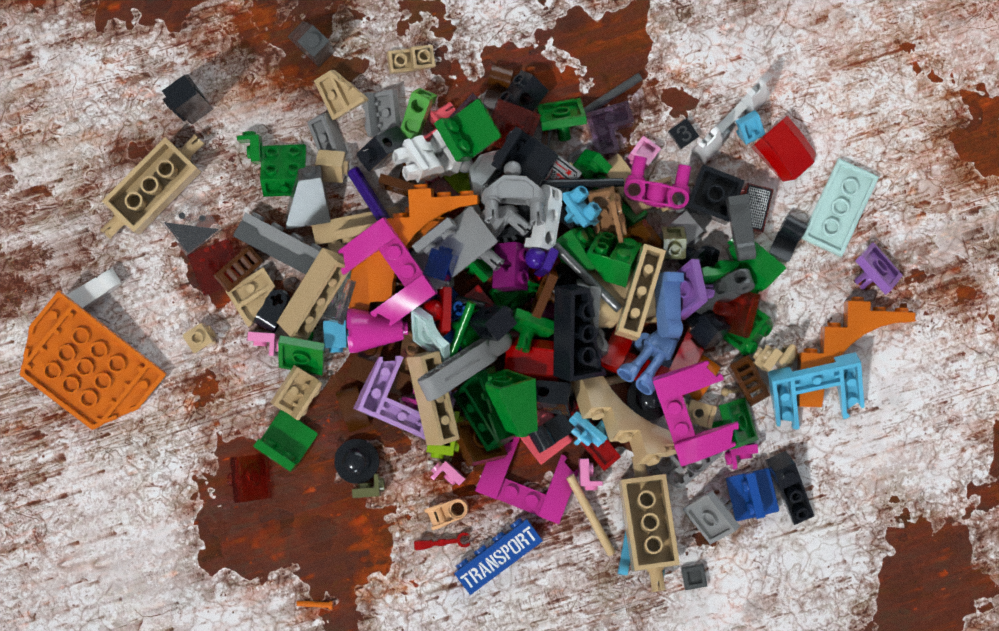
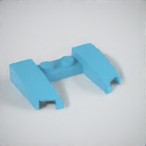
M856 352L834 357V363L793 372L790 367L768 372L775 422L779 427L781 420L792 421L791 426L793 429H800L796 397L798 394L837 386L843 419L850 417L847 409L856 403L861 408L865 407L862 366Z

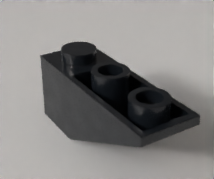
M784 451L766 459L772 479L792 523L796 525L814 517L798 469L789 454Z

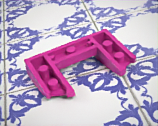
M381 218L338 250V253H343L345 267L341 268V272L345 275L377 251L381 252L404 285V288L371 311L370 314L374 317H377L378 314L390 320L389 325L392 326L438 292L387 219Z
M708 360L652 377L681 467L736 446V442H732L733 430L739 428L738 421L697 434L694 432L683 395L724 380L720 372L715 376L707 368L710 363Z
M514 437L513 442H508L504 445L508 453L504 459L485 464L475 491L559 524L572 492L566 477L574 474L577 478L579 471L576 469L573 472L564 462L567 457L561 454L546 494L506 479L505 475L520 437Z

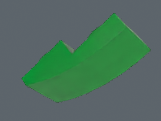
M724 259L718 261L713 268H701L704 284H712L729 275L739 266V262Z

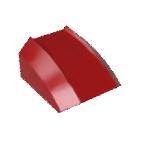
M788 116L783 118L751 147L783 182L797 179L815 162L816 152Z
M514 337L512 339V345L506 351L504 369L524 374L536 380L558 382V377L553 376L554 341L532 339L530 352L525 353L522 352V348L520 351L516 349L519 338Z

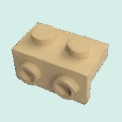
M294 365L270 403L299 421L307 413L312 399L319 394L322 382Z

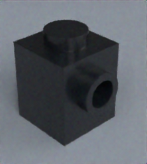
M718 311L709 314L704 313L697 319L698 323L690 334L703 349L717 346L731 329V326Z

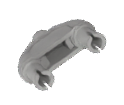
M498 150L481 154L475 162L471 159L461 163L459 171L462 173L469 172L470 189L474 195H479L480 201L483 191L494 183L502 173V171L491 165L493 157Z
M507 162L504 166L505 175L492 183L481 194V201L485 204V222L490 224V219H492V224L498 223V204L528 205L530 207V224L535 226V221H537V226L543 225L545 223L543 206L546 203L544 191L527 176H519L521 174V166L518 162Z
M471 205L485 222V210L481 213L478 205ZM514 205L498 207V223L492 224V219H490V224L485 222L496 239L507 224L512 225L522 236L529 232L527 228L531 229L532 227L528 221L518 214V208ZM491 249L478 258L479 260H484L494 271L500 269L501 266L499 264L503 265L505 261Z

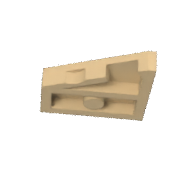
M330 70L314 80L332 120H338L368 101V98L335 70Z
M263 267L242 280L230 292L226 291L249 328L254 324L258 311L263 306L268 294L276 288V285Z

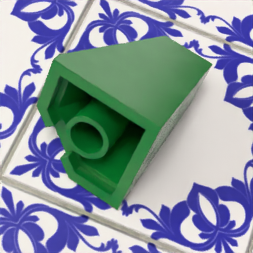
M732 237L727 242L730 246L726 249L730 261H738ZM754 241L756 259L738 261L739 266L734 270H750L755 287L750 292L743 294L748 303L752 302L759 292H762L771 285L786 269L780 261L756 241Z
M509 369L490 373L485 389L505 430L515 434L516 437H527L529 433L538 431L536 379Z

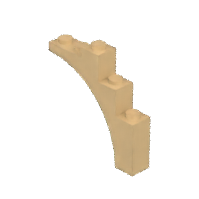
M604 376L571 381L582 419L592 418V420H599L602 418L609 441H619L620 443L629 441L637 465L647 464V466H653L658 464L663 456L668 457L677 454L670 430L652 424L636 414L615 394Z

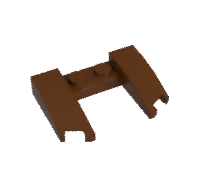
M385 301L374 302L371 311L376 309ZM410 312L403 319L408 321V327L412 328ZM387 344L358 353V356L354 355L347 376L365 383L378 357H383ZM398 371L389 392L403 396L404 393L400 389L408 381L412 383L411 375Z

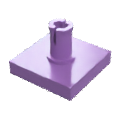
M874 242L866 247L856 259V263L864 272L854 280L857 285L862 282L859 287L863 290L874 282L886 295L903 276Z
M691 259L677 271L684 273V282H680L681 320L688 318L704 305L708 299L713 298L715 293L712 284H704L699 259Z

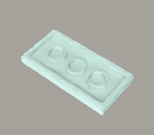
M838 158L801 239L841 258L879 177Z

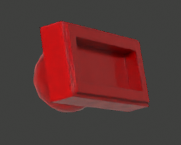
M443 287L437 293V300H428L422 308L433 316V320L436 321V328L442 337L451 331L452 289L451 287Z

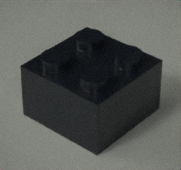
M703 164L699 169L689 195V201L684 209L726 225L729 223V216L725 199L730 196L740 195L745 180Z

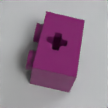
M519 242L498 243L494 245V252L505 261L503 265L499 264L501 266L500 269L497 271L493 270V289L504 292L528 290L529 266L525 261V255L530 248L524 247V244Z

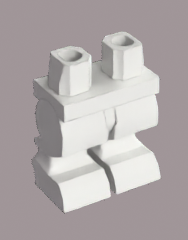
M438 130L433 133L432 139L429 142L425 140L423 135L416 136L411 140L410 138L404 140L402 147L395 149L392 154L395 164H406L402 169L405 180L416 179L418 184L425 183V180H433L438 176L440 178L444 175L451 177L459 172L462 163L455 161Z

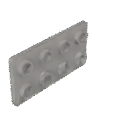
M470 206L456 218H446L413 244L414 251L411 252V255L435 289L438 290L496 245L498 240L476 210ZM443 258L453 260L448 275L440 273L437 269L439 260ZM442 261L439 265L440 270L447 272L450 262Z

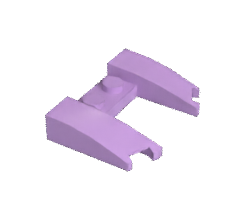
M395 356V361H383V357H378L353 409L425 440L419 411L387 398L404 357ZM455 390L453 393L449 391L452 408L456 402L453 395L458 390Z

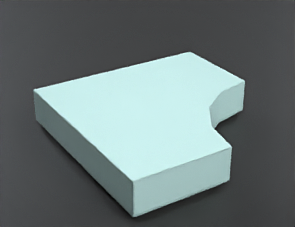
M420 307L414 309L411 312L413 341L426 351H440L442 362L450 358V343L438 332L432 315Z

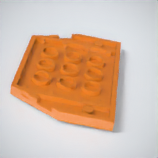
M58 290L29 326L23 363L19 375L91 430H94L105 423L138 410L167 373Z

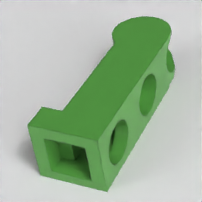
M421 88L411 93L400 128L407 139L410 138L411 140L422 134L431 107L438 95Z

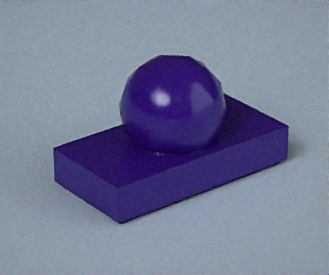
M532 247L526 252L525 261L529 267L536 269L534 275L541 278L551 271L559 252L552 247L546 252L542 248Z

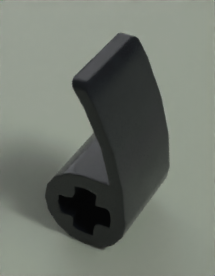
M787 214L769 253L789 262L798 241L801 240L806 231L808 223Z
M558 414L540 425L538 431L529 433V437L538 452L541 453L571 434L573 427L565 415Z

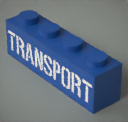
M521 518L517 519L510 525L511 530L505 534L501 531L492 538L493 543L487 548L485 545H482L473 552L476 556L469 561L465 558L456 565L457 570L454 574L469 595L480 589L543 542L527 518L523 521Z

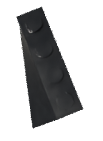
M188 74L183 75L162 90L166 96L163 99L164 103L183 122L187 120L189 123L194 124L213 110Z
M576 284L555 286L553 376L569 382L606 375L605 368L601 364V358H603L602 350L598 348L596 338L599 336L598 329L594 327L593 322L595 313L590 288Z

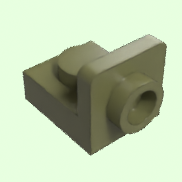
M663 226L661 235L663 250H666L664 259H685L687 237L684 226Z
M380 473L374 474V487H371V483L357 484V488L352 489V498L381 496V491H385L384 478H380Z

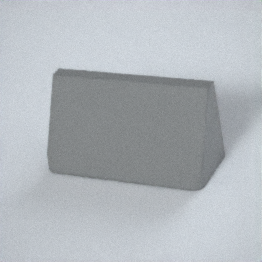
M323 113L307 122L318 150L343 151L345 155L348 153L336 120H332L329 113Z

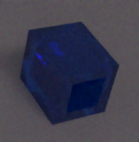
M441 245L439 250L431 248L423 274L450 282L458 256L452 254L453 249Z

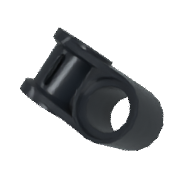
M285 290L271 291L258 311L254 323L275 333L279 327L277 321L290 301L289 293ZM282 295L281 300H283V303L276 304L275 296Z

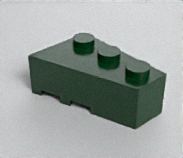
M495 366L481 370L473 375L453 395L487 452L506 445L515 437V434L505 430L485 389L488 375L496 372Z

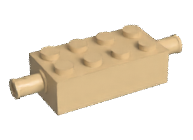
M194 134L182 148H177L170 140L164 137L102 200L113 212L114 217L100 230L109 239H112L125 225L134 233L140 235L202 172L191 162V157L204 143Z
M633 456L631 459L635 477L618 482L632 572L647 570L650 575L651 592L665 591L663 570H665V567L680 565L666 474L648 475L646 464L637 465Z

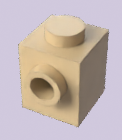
M318 150L315 166H321L324 182L343 183L344 175L348 174L349 161H346L345 152Z

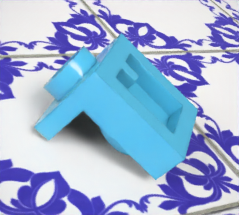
M755 110L735 120L738 127L736 133L746 145L765 135L760 116Z

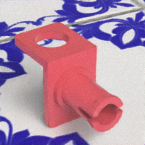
M450 102L436 111L430 110L427 120L434 130L423 136L427 142L432 139L433 133L437 130L434 125L440 118H450L457 114L455 108H451L453 105Z

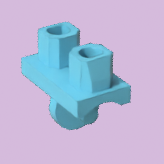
M578 186L572 191L564 192L562 198L567 205L564 209L568 213L564 220L567 223L574 221L577 226L582 225L583 228L589 225L596 226L600 222L597 217L602 211L595 202H590L588 205L585 203L584 200L589 196V192L584 186Z
M576 411L569 419L570 424L574 427L571 433L577 437L574 444L577 446L582 441L586 446L593 443L599 447L608 438L603 421L601 420L594 426L589 422L590 419H582L580 411Z

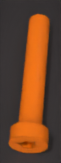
M297 601L296 606L321 607L333 610V601Z

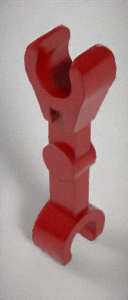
M461 532L457 538L437 539V541L417 540L414 541V549L419 551L432 548V546H446L447 544L458 543L461 547H468L470 543L462 544L460 538L469 534Z

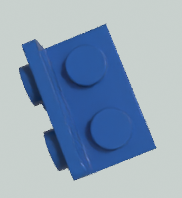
M769 468L726 477L725 480L736 521L750 518L760 519L766 517L765 515L779 511Z

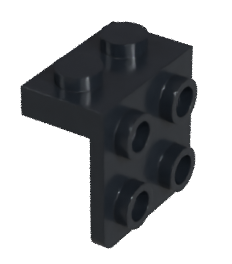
M515 126L508 133L502 148L495 153L491 165L504 173L505 164L509 161H516L521 166V174L519 176H527L540 187L558 159V154Z

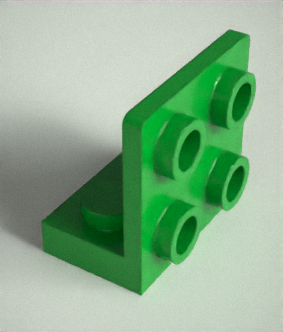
M476 99L452 118H440L434 123L456 162L471 160L502 137L480 99Z
M305 144L262 146L260 183L263 197L291 196L298 169L306 167L307 148Z
M280 410L263 437L258 439L253 447L292 472L316 439L318 433L301 421L294 419L288 413Z

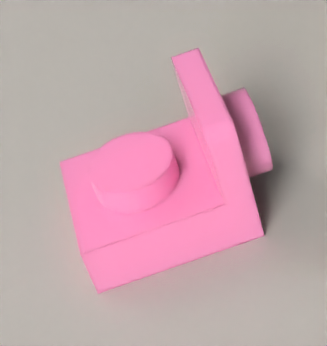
M643 136L630 152L625 162L632 169L634 156L646 157V170L661 148Z
M248 332L247 341H253V346H267V342H270L269 356H276L279 342L278 334Z
M578 458L579 485L584 486V490H598V486H603V481L589 480V476H593V463H589L588 458Z
M447 460L444 463L439 461L431 469L434 474L430 478L433 480L442 471L446 473L444 478L452 485L457 483L460 486L466 479Z

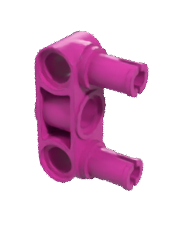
M634 156L631 173L625 181V197L630 201L653 207L674 210L683 209L689 201L690 187H688L691 166L679 164L675 184L669 186L663 183L645 181L643 177L647 158ZM632 184L638 185L640 187V194L631 196L627 191L628 187ZM680 193L684 196L685 201L681 205H676L672 201V196Z

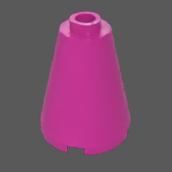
M355 308L348 309L347 329L349 336H347L349 352L358 353L404 340V335L409 334L408 321H404L402 318L390 326V320L380 314L374 317L370 314L371 311Z

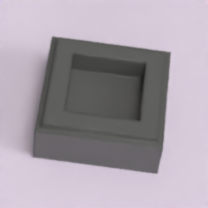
M704 564L681 567L685 590L708 587Z

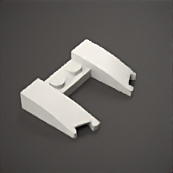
M761 79L745 95L741 102L697 145L692 153L704 164L720 150L722 140L731 132L728 127L733 122L736 124L735 120L745 116L744 111L747 114L754 110L757 111L768 98L766 83Z

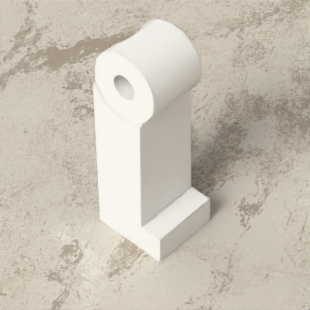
M545 184L540 187L546 195V203L543 206L545 223L537 226V221H535L531 238L525 239L524 247H538L547 251L556 244L563 194L560 189Z
M110 269L66 296L85 310L117 289L122 283L114 269Z

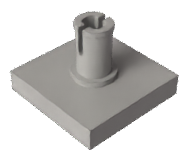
M713 491L708 492L683 508V511L709 544L728 536L740 527L728 511L732 508V503L730 502L725 505L729 499L722 497L719 500Z

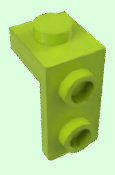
M455 411V421H463L464 417L460 416V411ZM457 440L450 442V446L427 445L426 452L431 453L433 458L444 459V455L454 456V452H459V445Z

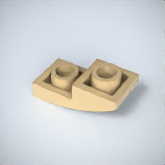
M433 45L410 47V49L392 50L386 53L389 75L436 67Z
M768 345L764 349L760 347L752 357L755 359L754 365L763 371L769 372L783 352L777 348L772 349Z

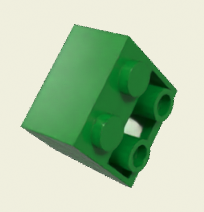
M580 226L571 229L556 239V243L558 242L585 269L591 271L596 269L587 257V251L596 238V233L591 227L583 228ZM558 256V258L560 259V261H561L562 263L566 264V263Z
M599 231L587 251V257L604 281L627 287L643 243L636 242L632 238H624V242L619 243L618 236L611 232Z

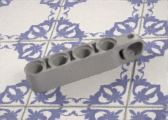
M507 333L499 341L481 338L418 378L417 381L427 401L438 399L497 360L498 356L505 353L511 347V335Z

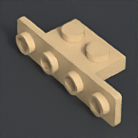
M398 206L385 209L390 218H393L394 213H400ZM372 212L331 219L330 223L312 225L315 244L320 245L342 240V244L349 243L376 223L377 220Z

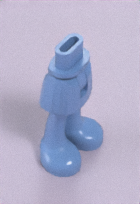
M657 330L644 340L645 347L637 358L630 363L620 365L617 369V374L627 382L634 381L641 367L653 355L654 358L649 366L636 380L638 390L646 395H651L655 391L652 377L655 376L658 368L664 361L671 360L680 337L662 338Z

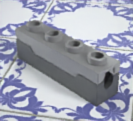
M245 212L233 236L306 275L322 247L314 243L309 246L303 243V237L293 232L290 236L283 232L284 227L274 222L271 225L263 222L265 218L255 212L252 215Z

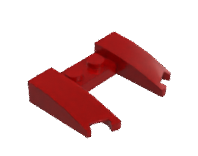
M614 329L608 341V353L601 358V364L605 369L617 373L620 365L632 362L637 358V355L630 353L635 341L615 335ZM687 332L671 367L668 368L661 365L655 376L699 363L705 349L702 347L698 348L691 340L693 336ZM647 360L634 379L635 381L649 366L650 360Z

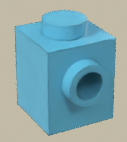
M323 321L325 348L329 349L330 353L343 352V348H348L347 336L349 334L347 321Z

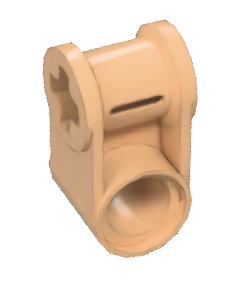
M455 498L424 509L431 520L432 531L465 517L469 511L467 501L463 498ZM458 502L464 506L462 514L454 513L452 509L454 503Z

